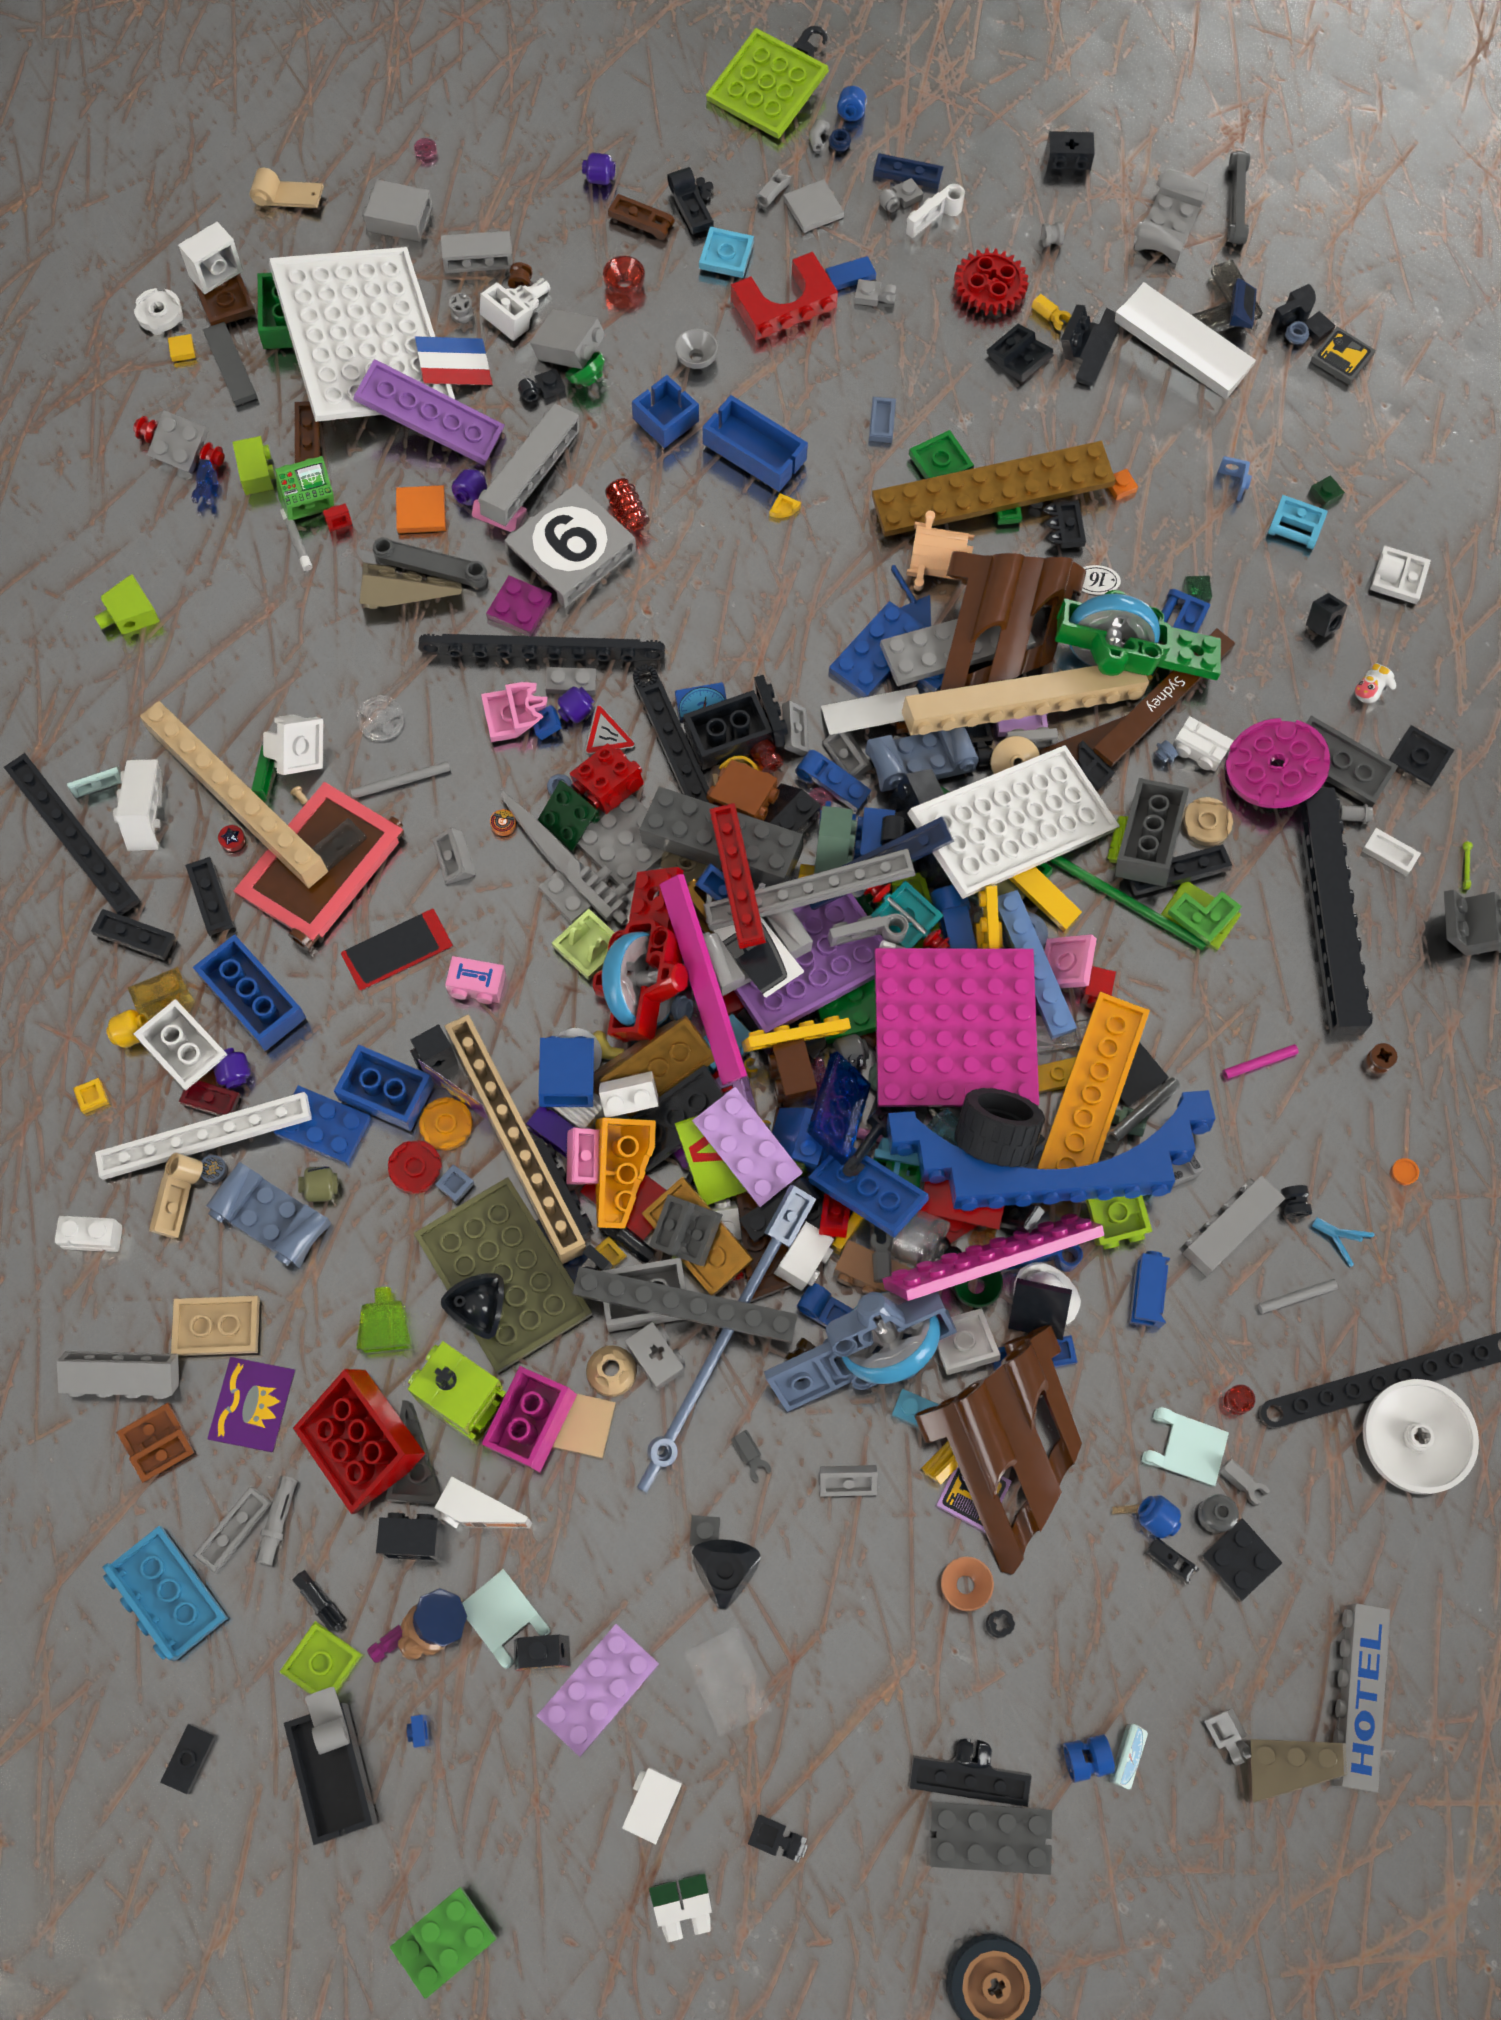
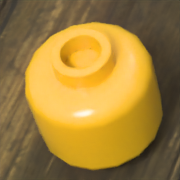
M132 1009L117 1014L109 1020L106 1029L108 1038L114 1045L129 1048L140 1042L134 1033L146 1024L148 1020L143 1014Z

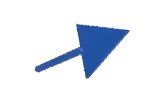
M892 565L893 572L912 602L900 607V609L924 626L930 627V595L916 600L897 567Z

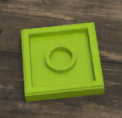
M315 1621L279 1672L309 1694L329 1687H334L337 1693L363 1654Z

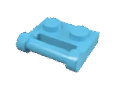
M1282 495L1267 534L1283 536L1305 544L1306 548L1313 550L1328 511ZM1281 521L1309 531L1311 536L1281 526L1279 523Z

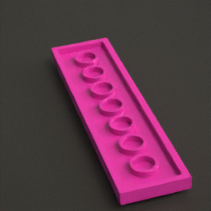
M1067 1214L1056 1222L1047 1221L1039 1223L1037 1225L1038 1228L1033 1229L1030 1234L1015 1231L1013 1236L993 1238L989 1244L983 1246L972 1245L967 1247L965 1252L959 1254L948 1253L942 1255L940 1260L934 1262H920L916 1265V1268L910 1270H895L891 1273L892 1276L882 1278L884 1288L910 1301L1104 1236L1103 1225L1092 1222L1091 1219L1078 1217L1077 1214Z

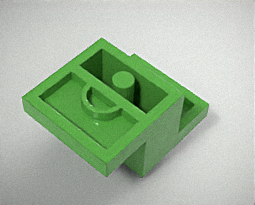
M459 1887L412 1926L406 1934L390 1946V1949L424 1999H426L493 1943L497 1937L463 1888Z

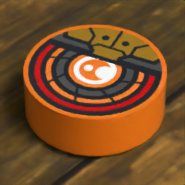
M504 809L494 812L490 818L491 829L499 836H508L513 833L516 828V820L512 812Z

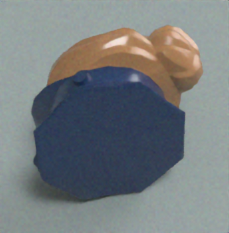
M439 1588L420 1596L418 1604L408 1611L401 1624L402 1637L398 1641V1647L404 1658L412 1660L418 1659L422 1654L434 1655L448 1644L462 1637L467 1614L458 1595Z

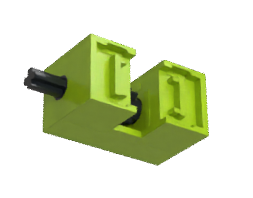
M442 1341L439 1346L435 1345L426 1356L428 1362L422 1370L417 1369L408 1381L410 1386L407 1390L422 1408L477 1446L490 1428L506 1392L502 1390L503 1386L497 1378Z

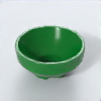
M600 351L594 352L583 369L572 367L565 375L570 383L585 387L590 386L601 378L605 363L602 353Z

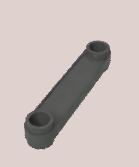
M1238 150L1231 152L1228 169L1232 171V214L1227 232V242L1241 245L1246 244L1249 234V225H1245L1246 172L1250 164V153Z
M384 537L378 538L373 543L375 559L384 565L388 564L467 584L474 588L483 587L488 579L486 567L479 561L458 558L399 543Z

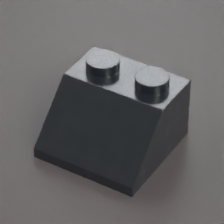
M781 783L777 787L779 790L778 798L774 804L770 803L768 806V813L764 821L803 834L819 817L822 805L803 789Z

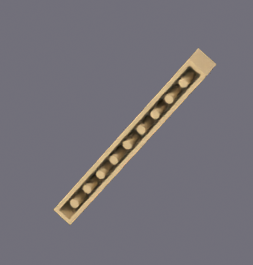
M1097 665L905 696L902 715L910 736L925 735L930 732L949 731L954 728L973 727L990 722L997 723L1003 720L1021 719L1027 716L1045 715L1051 712L1068 711L1081 707L1089 708L1099 704H1113L1118 701L1136 700L1144 696L1149 680L1146 675L1123 671L1116 676L1104 675L1099 671Z
M160 701L140 715L147 730L308 888L328 872L322 858Z
M469 1014L444 1025L447 1037L480 1103L483 1104L486 1114L561 1263L564 1264L583 1255L582 1252L586 1249L585 1241Z

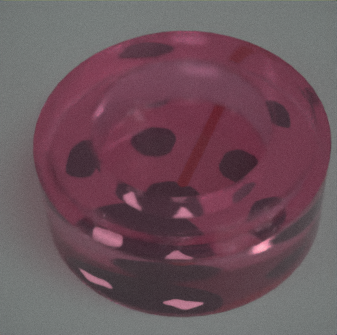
M422 138L414 144L417 159L427 162L437 156L436 143L432 139Z

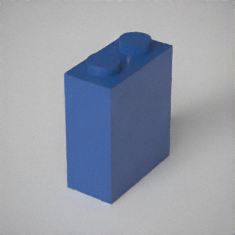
M557 1036L540 1038L539 1107H593L594 1038L583 1036L575 1038H560Z

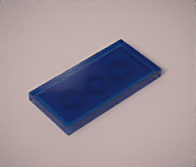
M836 1051L830 1054L807 1133L841 1165H844L853 1150L871 1083Z

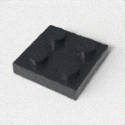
M1243 1518L1200 1556L1239 1602L1243 1601L1282 1564L1281 1560Z

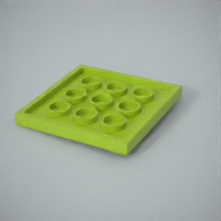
M755 28L706 94V99L710 103L779 139L829 72L828 65Z

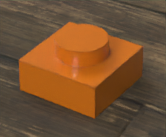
M1128 469L1114 473L1115 485L1108 487L1115 500L1137 492L1138 485Z

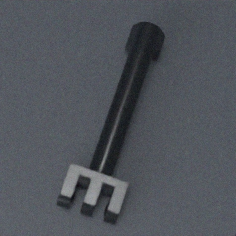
M879 1107L872 1112L866 1121L872 1126V1129L855 1153L844 1164L842 1172L845 1176L858 1175L865 1168L862 1160L879 1136L882 1135L884 1138H888L886 1128L888 1115L885 1114L879 1119L878 1116L882 1112Z

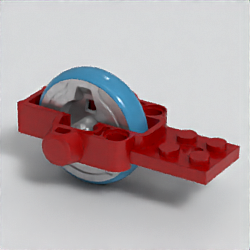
M679 867L637 872L629 922L625 930L616 931L611 936L603 969L598 971L593 978L595 994L606 1000L611 1011L607 1035L624 1043L637 1040L650 1041L653 1039L656 1026L660 1025L669 1016L672 1002L676 1000L677 993L685 990L688 985V971L681 964L682 955L660 888L661 883L684 873V870ZM659 891V895L654 898L655 893Z

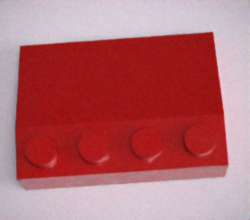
M344 1369L293 1427L351 1514L357 1513L407 1475L425 1455V1452L366 1370Z

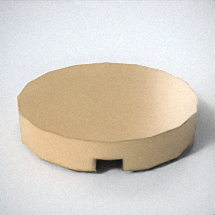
M1211 797L1198 798L1185 809L1182 821L1183 831L1196 844L1203 846L1217 845L1223 842L1232 830L1233 817L1231 811L1223 806L1224 803L1218 799Z

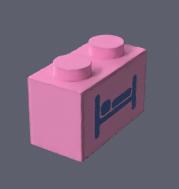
M452 956L445 983L447 992L453 998L465 1000L467 997L476 999L483 1004L499 1003L506 977L504 965Z

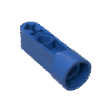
M954 885L945 886L931 893L933 906L944 915L940 920L944 939L950 938L947 942L950 945L948 949H977L968 911L971 908L969 898L962 899Z

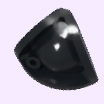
M495 1273L479 1274L466 1278L455 1284L443 1295L441 1307L464 1328L482 1338L491 1339L496 1335L502 1313L504 1299L503 1278Z
M734 1540L705 1541L697 1544L692 1550L696 1570L706 1591L716 1606L722 1609L729 1607L740 1595L755 1573L761 1559V1555L756 1548Z

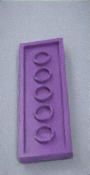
M376 359L370 365L353 399L484 466L505 426Z

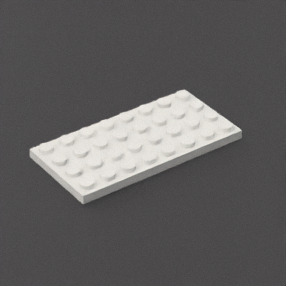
M1066 745L915 806L907 813L916 828L941 816L945 819L955 842L932 853L962 899L984 890L985 886L1000 883L1106 836L1120 827Z

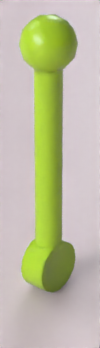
M1466 841L1462 846L1465 850L1463 889L1469 890L1471 887L1470 850L1473 848V844Z

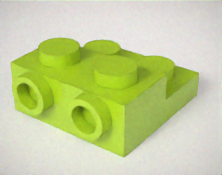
M1142 1195L1131 1199L1125 1196L1113 1197L1105 1201L1098 1198L1086 1199L1091 1221L1103 1225L1104 1236L1094 1239L1095 1246L1103 1245L1104 1250L1120 1246V1240L1128 1238L1130 1243L1146 1239L1144 1234L1153 1232Z

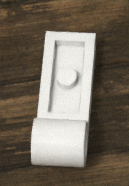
M950 184L940 193L938 192L932 198H928L918 210H914L909 214L906 234L914 238L942 213L949 216L959 215L963 207L964 188L958 184Z

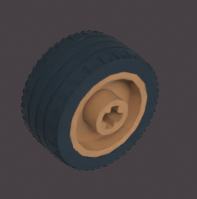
M994 1934L977 1936L963 1944L950 1962L946 1980L947 1994L950 2004L960 2020H1032L1035 2016L1041 1999L1039 1972L1028 1952L1013 1940ZM995 1979L998 1986L995 1990L991 1991L989 1990L991 1987L990 1981Z

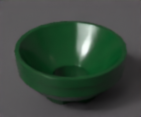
M1000 1271L976 1278L981 1280L984 1285V1290L979 1294L972 1293L969 1290V1281L953 1286L956 1296L963 1304L973 1308H983L993 1304L999 1298L1003 1289V1278Z

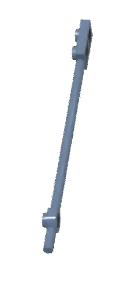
M794 1185L789 1186L764 1232L772 1239L738 1301L750 1303L781 1244L791 1247L816 1198ZM722 1329L665 1436L654 1438L648 1445L647 1454L651 1462L637 1486L639 1489L647 1492L660 1467L669 1466L675 1461L678 1450L674 1441L734 1332L733 1330ZM664 1446V1452L658 1455V1448Z

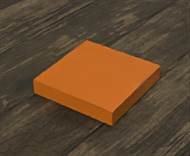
M444 485L396 488V524L398 533L446 531Z

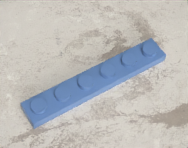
M1018 890L997 896L998 916L1012 949H1034L1035 1003L1050 1038L1054 1039L1075 1032L1077 1026Z

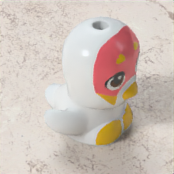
M1375 663L1372 669L1366 673V676L1355 687L1356 697L1363 703L1376 702L1384 687L1389 686L1392 690L1396 688L1394 674L1389 668Z

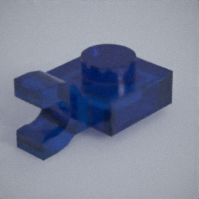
M200 459L195 479L197 485L191 499L193 503L198 504L200 497L206 496L207 505H212L213 496L211 489L217 482V472L213 469L210 460Z

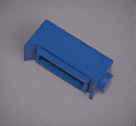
M1146 1251L1137 1259L1130 1323L1158 1328L1166 1324L1161 1315L1164 1310L1168 1265L1166 1264L1170 1261V1258L1163 1257L1160 1252Z

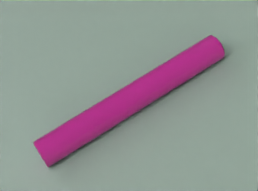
M1293 1044L1224 1069L1222 1073L1227 1080L1294 1056L1299 1051L1297 1046Z

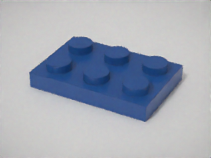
M298 1085L293 1095L302 1092L306 1093L312 1120L275 1130L274 1134L348 1166L372 1119L371 1116Z

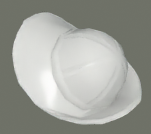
M1043 1262L1031 1263L1019 1270L1014 1282L1013 1296L1017 1278L1071 1289L1072 1294L1066 1325L1075 1319L1081 1300L1076 1287L1064 1273Z

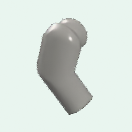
M824 119L817 120L809 132V139L815 152L823 149L821 135L826 134V130L829 131L830 124Z

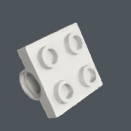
M1384 545L1370 590L1417 604L1420 600L1431 560Z

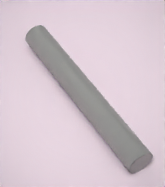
M1331 1279L1258 1303V1309L1263 1314L1336 1290L1338 1285L1335 1279Z

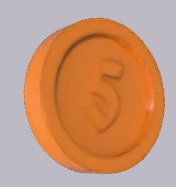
M1402 1158L1393 1164L1391 1174L1397 1183L1411 1185L1419 1177V1168L1411 1159Z

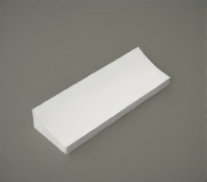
M1145 282L1116 311L1115 322L1225 400L1255 364L1256 360Z

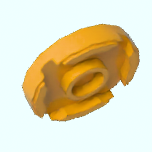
M444 1097L435 1099L427 1104L420 1116L419 1128L422 1137L428 1144L432 1145L435 1149L447 1151L460 1147L468 1140L473 1129L471 1112L464 1103L454 1100V1098Z

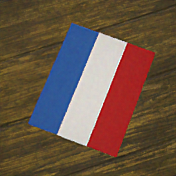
M415 336L424 384L493 385L483 339Z

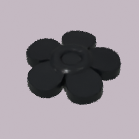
M703 177L696 179V188L703 200H708L711 197L710 192L714 189L713 183L710 181L706 182Z

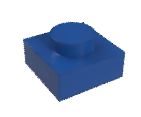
M552 705L538 712L542 714L543 718L534 724L533 727L539 739L543 740L562 729L557 710Z
M426 1715L411 1716V1723L407 1724L408 1742H413L414 1748L429 1746Z

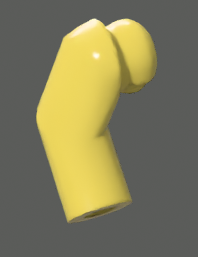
M603 1031L593 1033L600 1043L602 1059L612 1060L624 1051L622 1048L611 1047Z

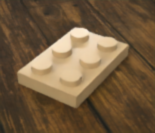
M258 1296L174 1299L171 1354L191 1356L258 1353L260 1298Z

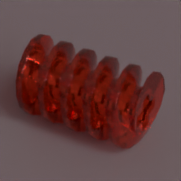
M621 478L610 483L605 489L607 499H609L608 501L617 521L629 532L638 531L644 528L650 519L646 515L645 508L642 507L643 504L639 499L638 492H635V486L629 484L628 479Z

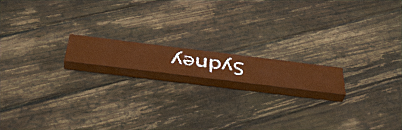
M1218 628L1209 635L1221 639V659L1235 645V642ZM1173 670L1094 747L1093 751L1112 767L1203 677Z

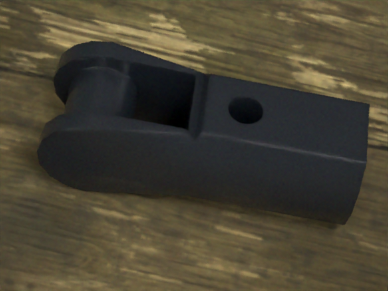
M1158 1537L1152 1541L1146 1550L1147 1554L1188 1585L1191 1583L1190 1577L1192 1574L1199 1571V1568L1194 1563L1176 1552ZM1178 1560L1184 1564L1181 1571L1174 1567Z

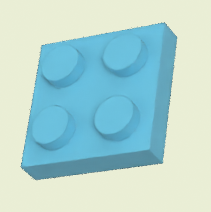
M710 227L699 260V269L743 278L754 244V236Z

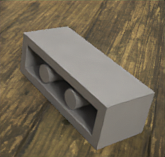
M510 231L441 235L442 259L445 273L510 269L513 264Z

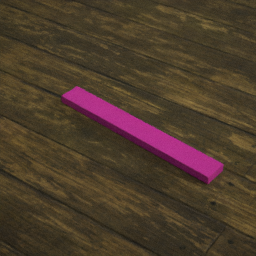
M684 874L676 875L661 883L660 888L684 965L688 971L689 981L722 1085H727L746 1077L747 1073Z

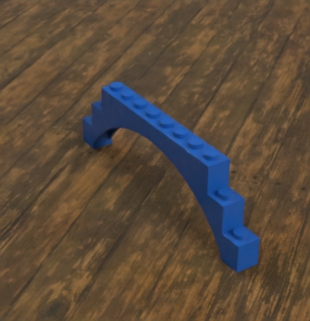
M1209 1090L1182 1092L1177 1104L1178 1108L1158 1131L1144 1142L1108 1160L1067 1169L997 1166L978 1160L931 1131L916 1118L915 1111L888 1113L886 1128L890 1155L909 1156L917 1153L921 1181L941 1183L944 1180H949L953 1209L971 1211L978 1207L998 1209L1004 1205L1024 1207L1032 1203L1051 1205L1059 1201L1078 1203L1086 1199L1098 1198L1105 1201L1113 1197L1125 1196L1131 1199L1140 1195H1166L1171 1192L1175 1183L1172 1163L1174 1165H1183L1191 1161L1196 1150L1192 1133L1200 1135L1210 1132L1216 1118Z

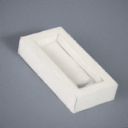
M1378 828L1373 831L1362 852L1406 877L1421 854Z

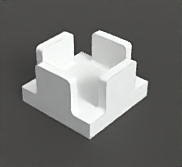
M297 715L274 717V723H277V733L270 731L263 733V755L277 761L274 762V768H277V773L287 775L323 768V718H304Z

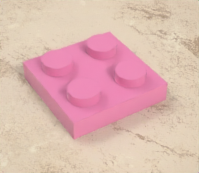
M1092 934L1047 939L1044 952L1060 988L1089 986L1097 940Z

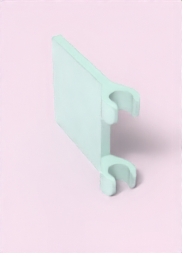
M1164 1407L1155 1409L1153 1419L1171 1424L1172 1426L1164 1456L1158 1452L1148 1450L1143 1453L1142 1462L1214 1487L1229 1432L1179 1415Z
M504 1569L462 1603L468 1622L505 1669L512 1666L514 1660L503 1645L527 1624L530 1623L540 1636L548 1635L551 1632L548 1625Z

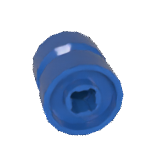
M1105 1734L1089 1737L1086 1743H1083L1081 1740L1063 1743L1065 1762L1073 1783L1089 1780L1093 1773L1097 1777L1115 1773L1112 1751ZM1085 1754H1087L1089 1763L1085 1762Z

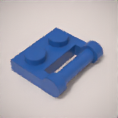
M1170 589L1166 596L1167 601L1162 609L1164 622L1167 623L1175 605L1179 603L1183 607L1173 627L1197 633L1211 604L1177 589Z

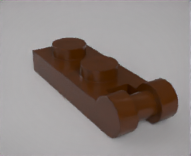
M617 194L608 209L609 217L649 232L659 240L666 238L668 229L675 223L672 215L620 194Z

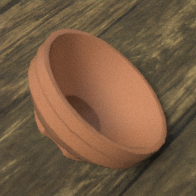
M960 1557L949 1563L943 1571L941 1577L942 1593L948 1603L954 1608L961 1611H974L983 1607L992 1596L994 1588L993 1577L989 1568L980 1560L973 1557ZM966 1576L973 1581L974 1587L971 1593L963 1594L958 1590L957 1581L960 1577Z

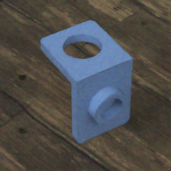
M1224 456L1218 468V473L1240 478L1236 498L1237 501H1240L1244 490H1248L1252 475H1248L1250 462ZM1234 464L1237 465L1239 468L1236 470H1230L1226 468V465Z

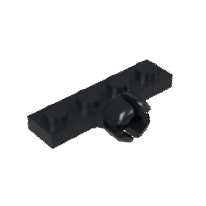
M960 1739L957 1742L955 1757L950 1761L913 1755L909 1781L910 1789L1028 1807L1031 1774L992 1767V1749L984 1741L976 1740L975 1754L973 1756L974 1745L971 1743V1739Z

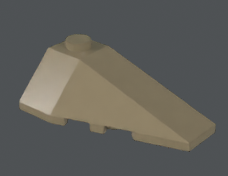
M363 562L359 603L364 604L366 608L378 609L379 606L387 607L461 594L462 587L459 582L437 577H427V580H425L416 572L409 571L408 573L399 574L395 572L394 567Z

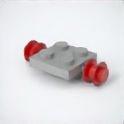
M163 410L159 423L156 420L149 422L147 416H142L134 423L133 430L136 438L142 439L144 437L147 443H151L147 455L191 474H193L198 458H200L201 465L205 466L209 463L210 468L213 470L220 467L224 462L225 454L222 447L217 446L214 449L211 442L204 445L209 429L205 426Z

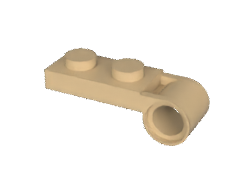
M173 1153L169 1157L161 1180L149 1228L150 1232L169 1238L179 1237L191 1184L198 1181L203 1170V1164L200 1160L179 1153Z

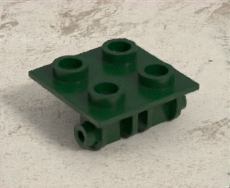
M560 780L540 814L538 821L568 849L574 851L590 823L596 824L601 817L598 815L599 811L564 781Z

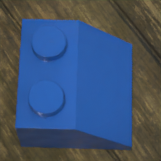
M779 1108L772 1134L801 1170L813 1173L819 1166L831 1125L832 1115L810 1108Z

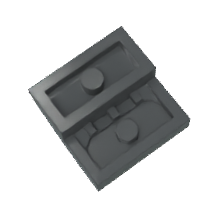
M668 1194L649 1246L704 1267L723 1214Z

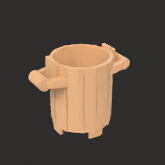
M931 510L926 512L925 523L915 522L914 525L916 534L910 569H907L906 575L917 577L914 581V589L917 591L923 589L924 575L954 579L946 576L952 552L972 553L973 546H967L968 540L973 541L975 535L931 528L935 519V513Z

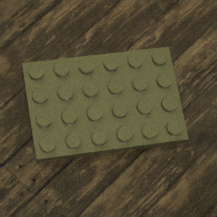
M509 1177L413 1233L447 1291L460 1281L479 1274L495 1273L503 1278L504 1299L496 1335L491 1339H485L474 1334L497 1374L593 1315L582 1297L573 1296L575 1284Z

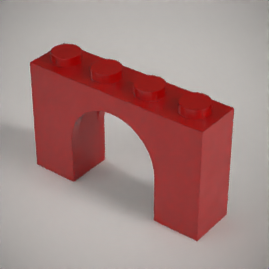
M813 251L792 259L791 275L803 293L794 302L779 304L768 300L761 293L752 276L731 284L730 300L755 340L768 337L782 329H788L802 321H808L814 316L830 312L837 307L838 291Z

